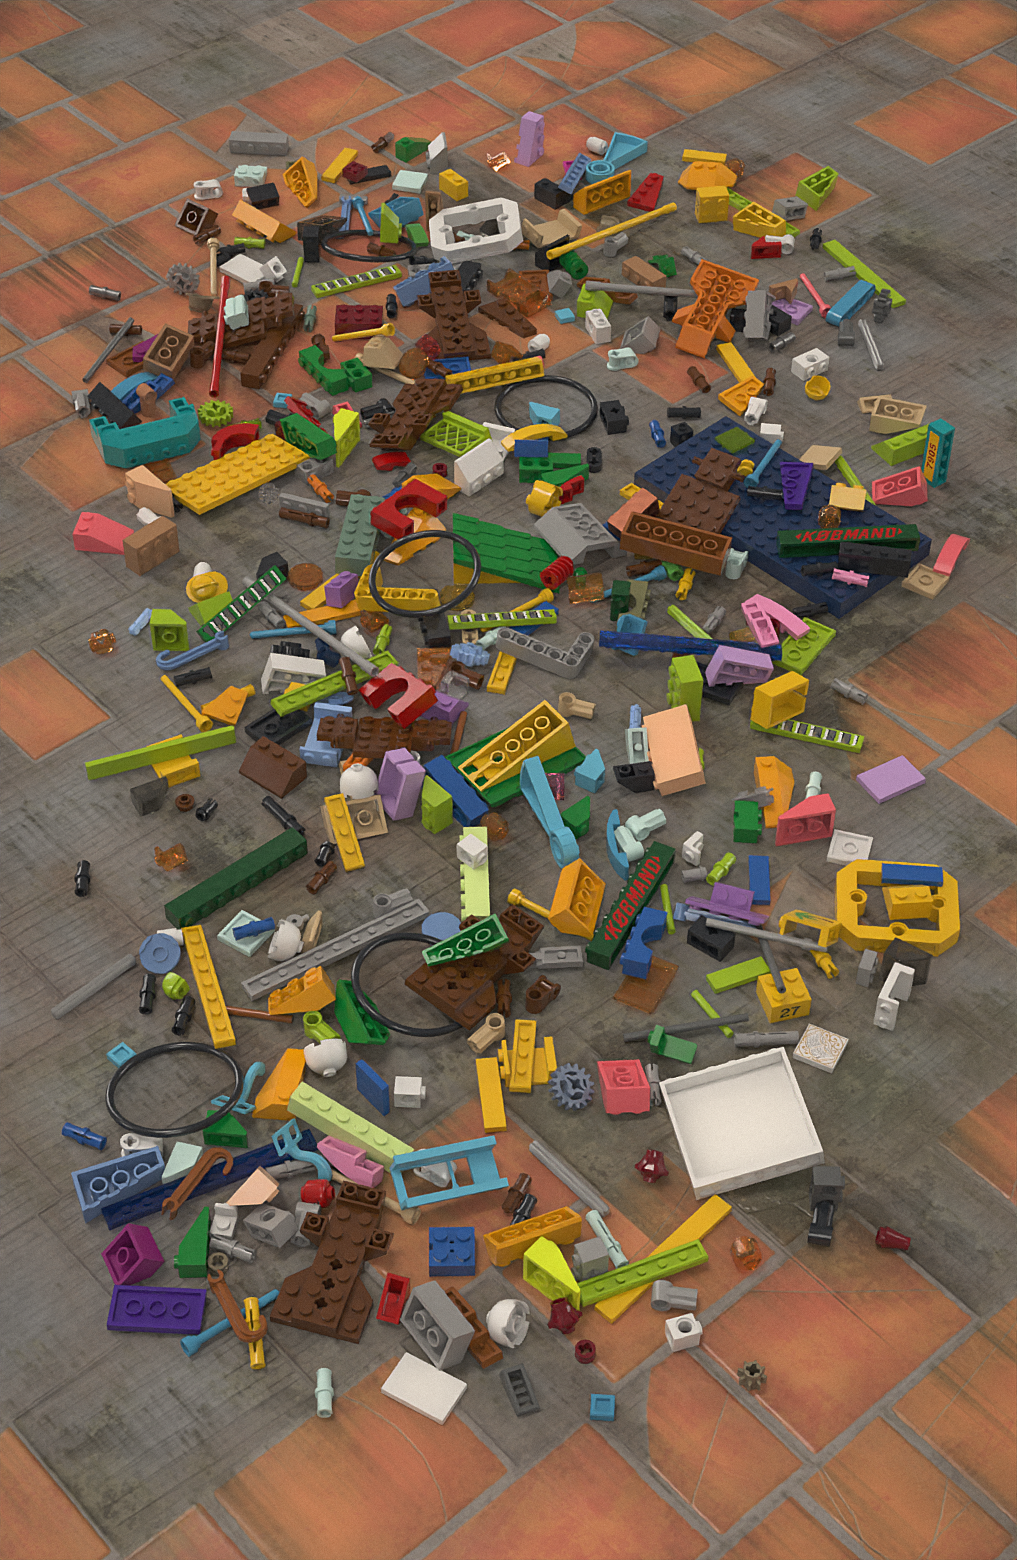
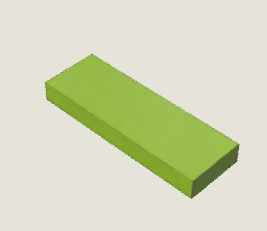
M762 956L707 974L706 981L713 992L717 994L758 979V976L770 974L771 971Z

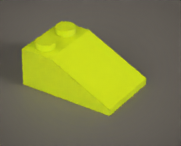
M343 408L333 417L334 437L337 444V453L335 454L336 467L338 468L360 441L359 413Z
M541 1236L524 1253L523 1280L552 1301L567 1297L572 1306L579 1310L580 1288L557 1245L553 1241H548Z

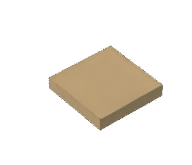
M812 445L799 460L813 463L814 469L827 470L842 454V448Z
M918 563L909 573L908 578L902 581V587L933 600L948 583L950 576L933 572L932 568Z

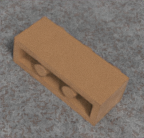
M634 256L622 262V276L634 284L666 288V275L639 257Z

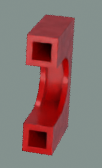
M414 479L371 510V525L398 540L414 533V520L400 513L399 510L418 508L434 517H438L447 510L448 496Z
M393 663L389 664L359 689L366 704L374 709H377L391 696L406 691L400 699L387 709L394 722L404 729L438 701L435 696L436 691L430 684L426 685L421 678H415L411 672L407 673L403 667H398Z

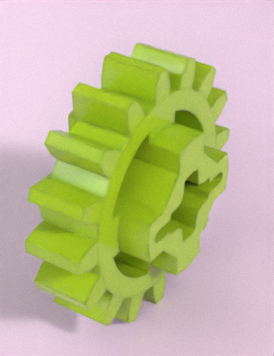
M211 400L210 403L204 402L205 405H200V409H198V419L201 420L202 424L206 423V426L221 427V424L227 425V421L231 422V418L234 417L233 407L230 406V403L226 404L225 401Z

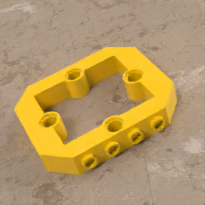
M856 859L837 872L835 880V921L842 922L839 938L855 951H865V949L880 953L938 957L957 943L960 932L958 881L944 870L943 886H929L931 890H935V895H932V910L930 918L927 919L936 923V931L908 929L907 925L901 922L891 923L889 927L858 925V917L862 916L865 912L867 894L863 890L857 889V884L887 887L908 886V884L882 883V863L939 867L938 865Z

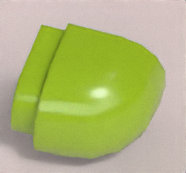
M172 972L165 976L162 983L164 993L173 1000L182 999L190 990L186 980Z

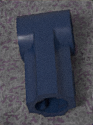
M317 638L315 640V647L317 649L316 659L324 660V664L331 668L336 667L341 658L340 653L336 652L333 647L320 638Z

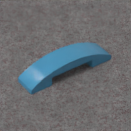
M150 372L135 374L119 383L111 392L123 401L140 384L146 383L148 380L153 382L158 376Z
M615 809L610 814L607 823L606 850L613 869L623 880H628L629 864L626 852L618 853L614 831L620 826L618 810Z

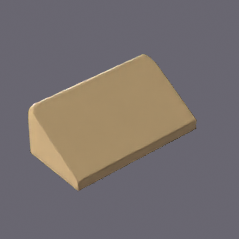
M891 394L880 395V397L892 399ZM878 396L859 398L857 402L862 414L873 412Z
M317 911L308 921L300 953H305L316 947L323 926L321 911Z

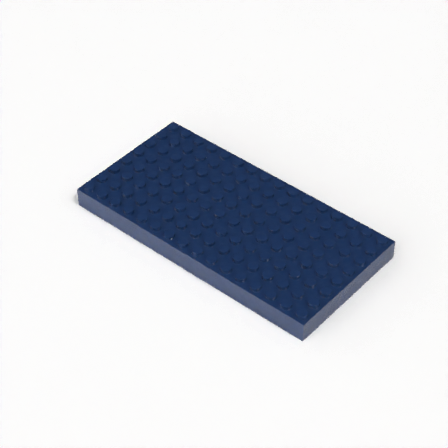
M725 416L635 472L634 485L639 488L643 487L664 503L681 474L695 478L694 475L699 469V465L692 463L694 456L704 459L710 449L714 448L740 458L741 461L745 459L754 463V468L752 469L754 473L773 444ZM778 448L758 477L759 483L756 487L767 486V488L783 489L780 462L802 461ZM813 469L802 510L785 509L783 493L781 500L768 498L762 500L759 497H748V488L745 487L744 480L743 482L734 480L728 492L738 495L741 500L720 535L732 537L731 548L734 551H748V562L814 604L826 602L827 605L824 606H828V612L836 618L840 619L898 578L897 576L854 571L856 574L869 576L867 587L852 583L848 585L847 582L832 580L833 573L823 574L822 576L810 575L803 577L801 575L802 565L834 561L838 564L839 555L779 558L776 547L777 531L906 524L866 499L863 512L829 508L832 485L837 483L831 478ZM919 532V549L911 553L910 568L925 559L930 553L932 539Z

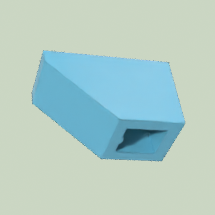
M534 402L529 403V416L534 425L552 424L558 426L560 424V409Z
M597 749L588 754L581 766H577L574 772L575 785L594 794L605 782V767Z

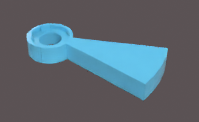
M615 132L604 160L592 161L586 165V180L594 184L614 176L615 169L647 152L648 141L632 135Z
M539 756L525 759L520 771V789L547 832L554 859L562 869L579 859V846L572 831L563 824Z

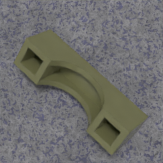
M627 579V581L631 582L630 607L632 610L619 614L618 620L622 615L631 614L645 620L646 613L644 611L647 612L648 601L646 600H650L651 596L648 582Z

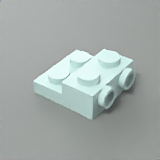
M260 165L238 166L234 174L235 186L254 187L265 184L268 172L267 167Z

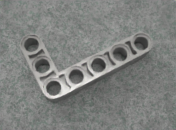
M500 628L496 639V648L499 651L567 679H573L579 674L590 657L594 644V636L588 632H583L577 637L569 651L566 652L510 628Z

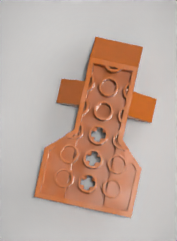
M701 259L690 280V284L698 298L695 304L678 309L672 322L682 326L675 348L705 358L714 337L728 343L731 342L736 331L725 316L730 308L746 305L745 299L748 296V291L756 290L759 279Z

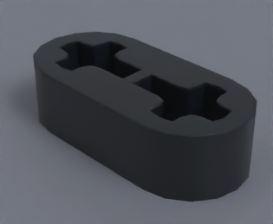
M591 447L587 450L586 464L589 465L590 473H598L601 471L602 451L600 448Z

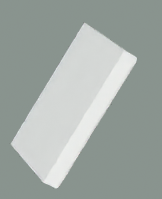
M242 254L237 255L219 267L220 272L242 283L266 279L259 270L263 265Z
M406 1352L382 1386L381 1393L443 1425L466 1391L467 1384Z

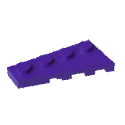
M780 462L785 509L802 510L814 465L813 463Z

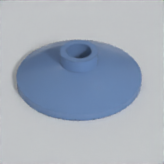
M338 692L317 702L341 706L351 702L354 696L348 695L347 692Z

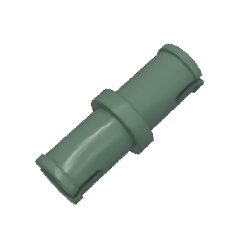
M312 305L307 307L303 326L306 332L307 328H309L308 332L313 331L317 311L315 305H313V309H311Z

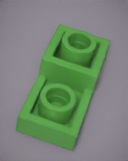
M420 223L405 224L408 238H411L417 247L428 246L427 235Z

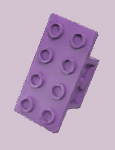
M715 882L711 900L691 896L685 901L686 904H690L689 908L709 909L711 914H728V918L733 920L748 919V923L757 926L769 920L768 915L750 911L755 891L720 882Z

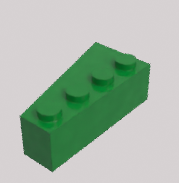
M298 413L280 419L286 442L302 450L309 457L322 460L337 453V444L334 438Z

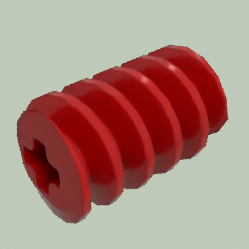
M560 556L540 572V579L544 586L554 590L572 576L574 572L572 559L568 556Z

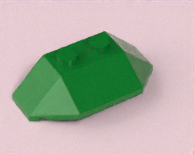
M339 979L336 985L334 1013L348 1042L384 1045L391 1035L388 1028L375 1021L361 1007L354 995L351 981ZM362 991L371 1006L379 1012L376 1004Z

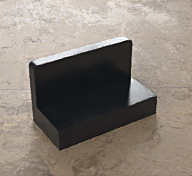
M274 183L246 189L250 199L249 205L258 210L279 205L280 196Z
M734 307L731 310L730 324L736 332H743L744 327H746L744 314L747 309H737Z

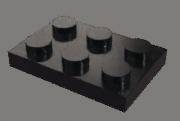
M696 662L703 678L702 696L730 706L742 687L743 682H733L732 685L719 683L709 687L705 674L708 665Z
M272 709L244 728L245 733L255 741L264 736L280 745L310 726L312 718L300 709L284 716H280L275 709Z

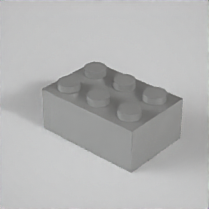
M435 1280L412 1289L400 1321L439 1371L462 1362L475 1332L472 1325Z

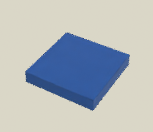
M361 1059L355 1063L357 1090L385 1116L390 1112L389 1085Z

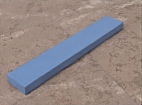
M579 153L558 188L572 194L586 171V165L591 162V159Z

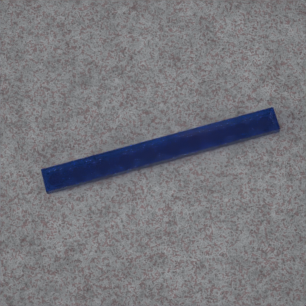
M600 630L599 647L714 656L719 645L769 654L771 661H782V644L761 648L757 642Z
M310 1129L300 1132L302 1139L297 1143L298 1148L302 1151H317V1142ZM297 1134L291 1135L293 1140L297 1137ZM283 1139L278 1140L282 1150L285 1147V1142ZM273 1142L234 1157L232 1169L226 1176L222 1172L227 1162L223 1161L215 1164L186 1201L250 1177L259 1166L265 1170L266 1167L280 1165L284 1161H291L294 1158L287 1152L279 1156ZM186 1176L101 1208L102 1216L109 1231L162 1211L163 1201L171 1197Z

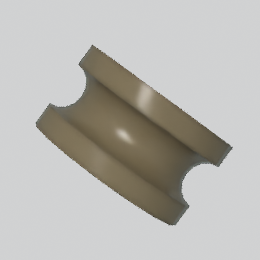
M217 1252L209 1256L207 1260L208 1269L212 1275L218 1276L217 1270H221L223 1274L228 1271V1258L224 1253ZM218 1262V1264H220V1262H222V1265L219 1267L218 1265H216L215 1267L214 1263Z

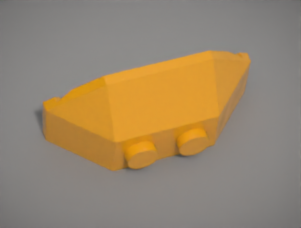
M697 161L693 162L682 172L678 184L692 190L714 186L730 188L734 186L737 175L722 163Z

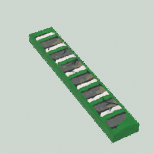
M274 565L196 631L205 643L214 639L217 632H225L284 582L286 578L277 566Z

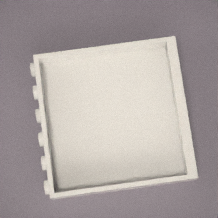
M784 1047L773 1048L767 1052L752 1054L746 1058L731 1060L725 1064L711 1066L704 1070L690 1072L680 1077L669 1078L659 1082L661 1094L696 1200L825 1163L822 1146Z

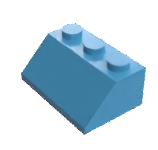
M399 197L386 204L399 217V223H402V227H405V224L419 220V217L424 215L419 198ZM381 207L368 213L369 217L379 228L381 226Z

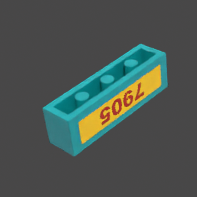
M941 418L928 425L921 467L927 483L933 488L946 482L955 427Z

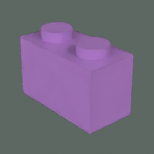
M343 571L324 586L327 606L343 608L355 598L354 592L359 583L358 574Z

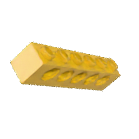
M538 357L447 375L445 379L447 384H462V393L542 377L544 376L543 362Z

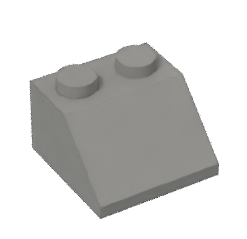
M442 132L428 145V152H425L427 168H430L431 174L441 173L448 169L445 132Z
M647 316L625 331L620 349L629 347L637 354L651 352L656 347L660 328Z

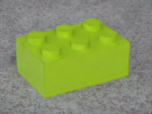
M694 655L672 658L671 666L668 668L670 680L667 682L669 693L666 695L667 702L671 704V709L686 704L692 722L700 721L703 678Z

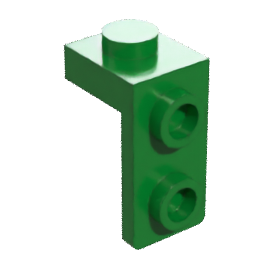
M660 254L652 256L653 259L648 260L649 263H658L659 271L666 275V277L677 275L674 257Z
M656 1025L654 1031H650L647 1040L652 1053L692 1064L697 1050L696 1043L665 1034V1028Z

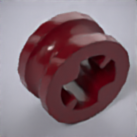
M436 463L433 465V474H438L443 478L447 476L446 464Z
M586 1339L577 1342L575 1345V1359L581 1364H590L594 1361L596 1356L595 1344ZM585 1349L589 1350L585 1355L581 1354Z

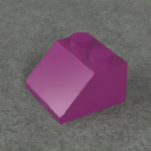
M129 1223L101 1253L115 1285L130 1286L150 1278L165 1262L149 1228Z

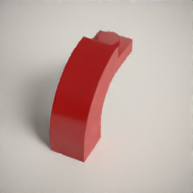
M242 423L230 425L219 430L211 439V456H213V459L217 460L224 457L226 452L234 447L247 446L253 441L259 440V425Z

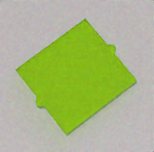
M738 427L715 437V440L731 453H735L755 443V440L747 432L742 431Z

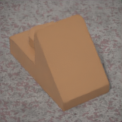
M798 279L769 285V293L776 297L775 301L785 298L791 304L797 294Z

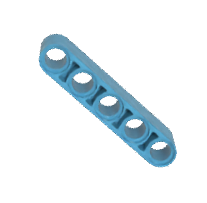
M859 280L828 311L826 322L839 327V322H842L844 319H850L873 296L876 286Z

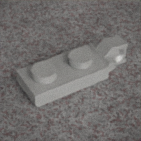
M581 946L540 948L535 953H529L536 958V961L528 968L549 969L583 966Z

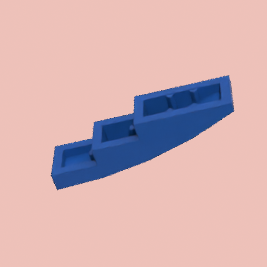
M161 373L153 382L148 380L146 384L157 393V400L175 382L172 378ZM137 387L122 401L134 414L141 411L140 397L136 394Z

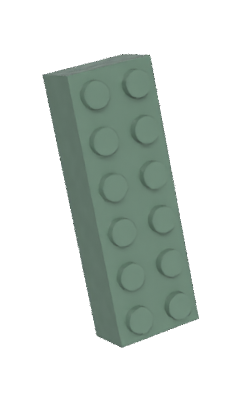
M351 494L335 555V574L349 571L350 573L362 576L364 569L368 565L373 564L381 531L371 525L370 513L385 498Z

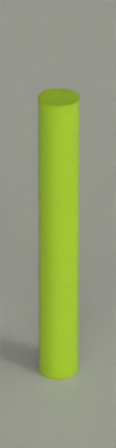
M299 257L292 281L293 288L298 286L304 262L303 257Z
M661 884L660 892L663 909L665 912H668L667 932L668 934H674L676 930L667 884Z
M694 990L691 993L694 1000L711 1019L720 1018L698 990ZM728 1025L718 1026L727 1038L733 1036L734 1032Z

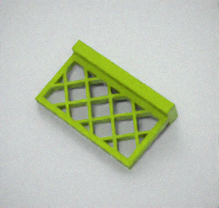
M450 411L443 412V419L420 436L422 441L458 457L468 453L487 439L492 440L489 428Z

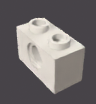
M593 309L586 311L585 328L595 344L611 342V325L602 310Z
M815 348L793 358L791 372L805 381L814 375L827 371L829 357L818 348Z

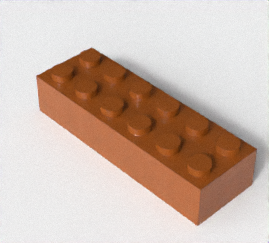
M631 512L621 533L620 549L721 576L730 555L732 537Z

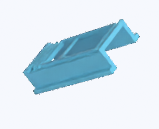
M495 1136L393 1156L394 1162L390 1166V1172L401 1211L508 1187L507 1177L501 1179L499 1177L492 1149L497 1144ZM466 1158L474 1184L459 1187L456 1184L450 1161ZM443 1162L447 1163L453 1184L452 1189L408 1198L401 1171Z

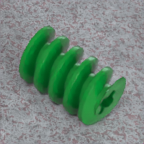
M574 250L559 256L560 264L573 279H582L587 275L589 271L588 266Z

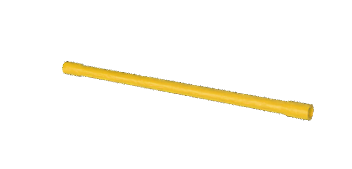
M672 202L659 209L577 241L547 251V258L550 260L562 254L656 217L676 211L677 206Z

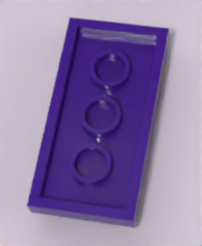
M114 1285L106 1325L107 1330L199 1335L202 1329L207 1290Z

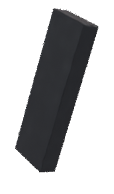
M387 165L368 168V175L360 181L347 180L352 185L391 176V171Z

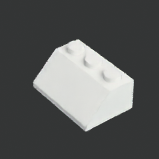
M487 439L454 461V484L461 487L460 492L467 496L478 492L481 488L504 474V460L491 439Z

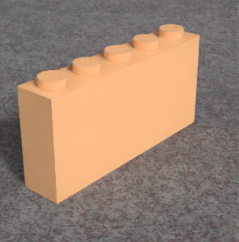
M687 705L643 717L644 725H642V728L647 727L648 749H650L647 755L649 761L653 763L652 767L656 777L655 781H653L655 790L659 789L661 796L706 784Z

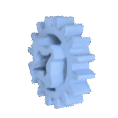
M470 642L452 645L450 651L452 658H456L457 661L469 667L479 666L480 664L484 666L488 664L490 657L488 651H483L482 647Z

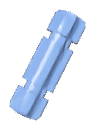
M146 608L128 629L130 634L136 636L151 618L152 609Z
M638 704L630 707L629 729L640 728L641 707Z

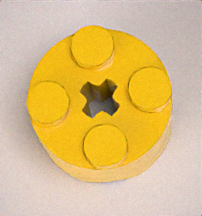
M536 480L531 495L529 494L526 498L529 512L542 517L552 507L560 506L559 496L563 495L562 488Z

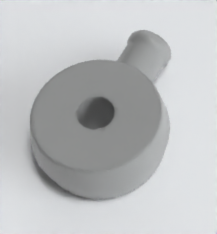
M293 914L286 918V921L296 925L299 931L303 929L304 922L310 920L308 914L302 917Z

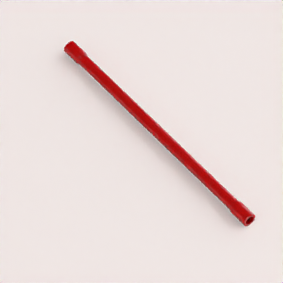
M229 276L221 278V295L212 378L209 395L212 398L219 396L225 332L224 316L226 315L224 307L226 306V299H228L231 282Z

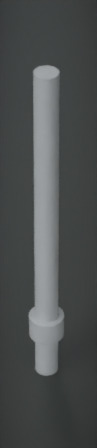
M707 918L705 925L802 947V950L807 951L812 949L826 953L828 948L818 946V942H814L810 938L804 937V939L710 918Z

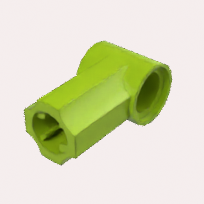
M309 1011L304 1015V1033L308 1038L315 1039L320 1044L321 1040L341 1039V1036L322 1020V1015L319 1012Z

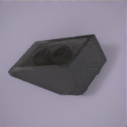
M320 215L297 222L298 240L303 241L304 226L319 227L321 245V240L328 234L338 232L346 223L347 218Z

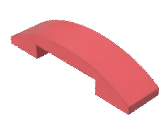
M957 534L950 535L938 556L933 572L950 576L955 568L958 557L969 544L970 538Z

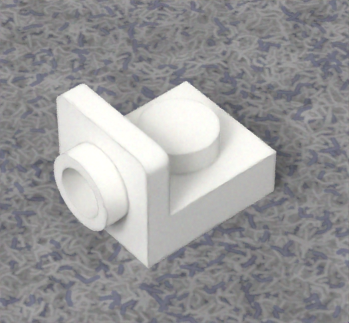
M695 832L683 844L682 858L695 866L700 864L701 850L704 846L702 833Z
M216 1203L214 1207L215 1216L209 1232L210 1238L217 1234L232 1241L239 1220L238 1208L234 1205L229 1206L227 1203Z

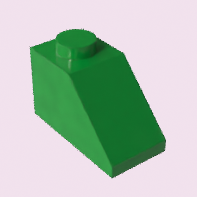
M586 796L560 813L564 826L569 827L575 840L584 836L589 831V796Z
M208 1110L206 1118L213 1115L218 1110ZM230 1112L217 1123L203 1129L204 1144L248 1148L247 1131Z

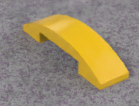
M536 424L511 433L501 441V445L510 452L514 451L515 440H535L549 437L552 441L567 438L568 435L559 426Z

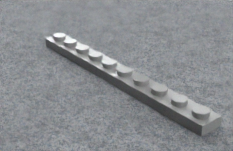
M420 899L412 901L241 982L242 988L251 1001H254L287 985L295 978L300 979L313 967L318 968L322 966L323 968L363 949L366 945L380 937L394 934L430 916V912Z

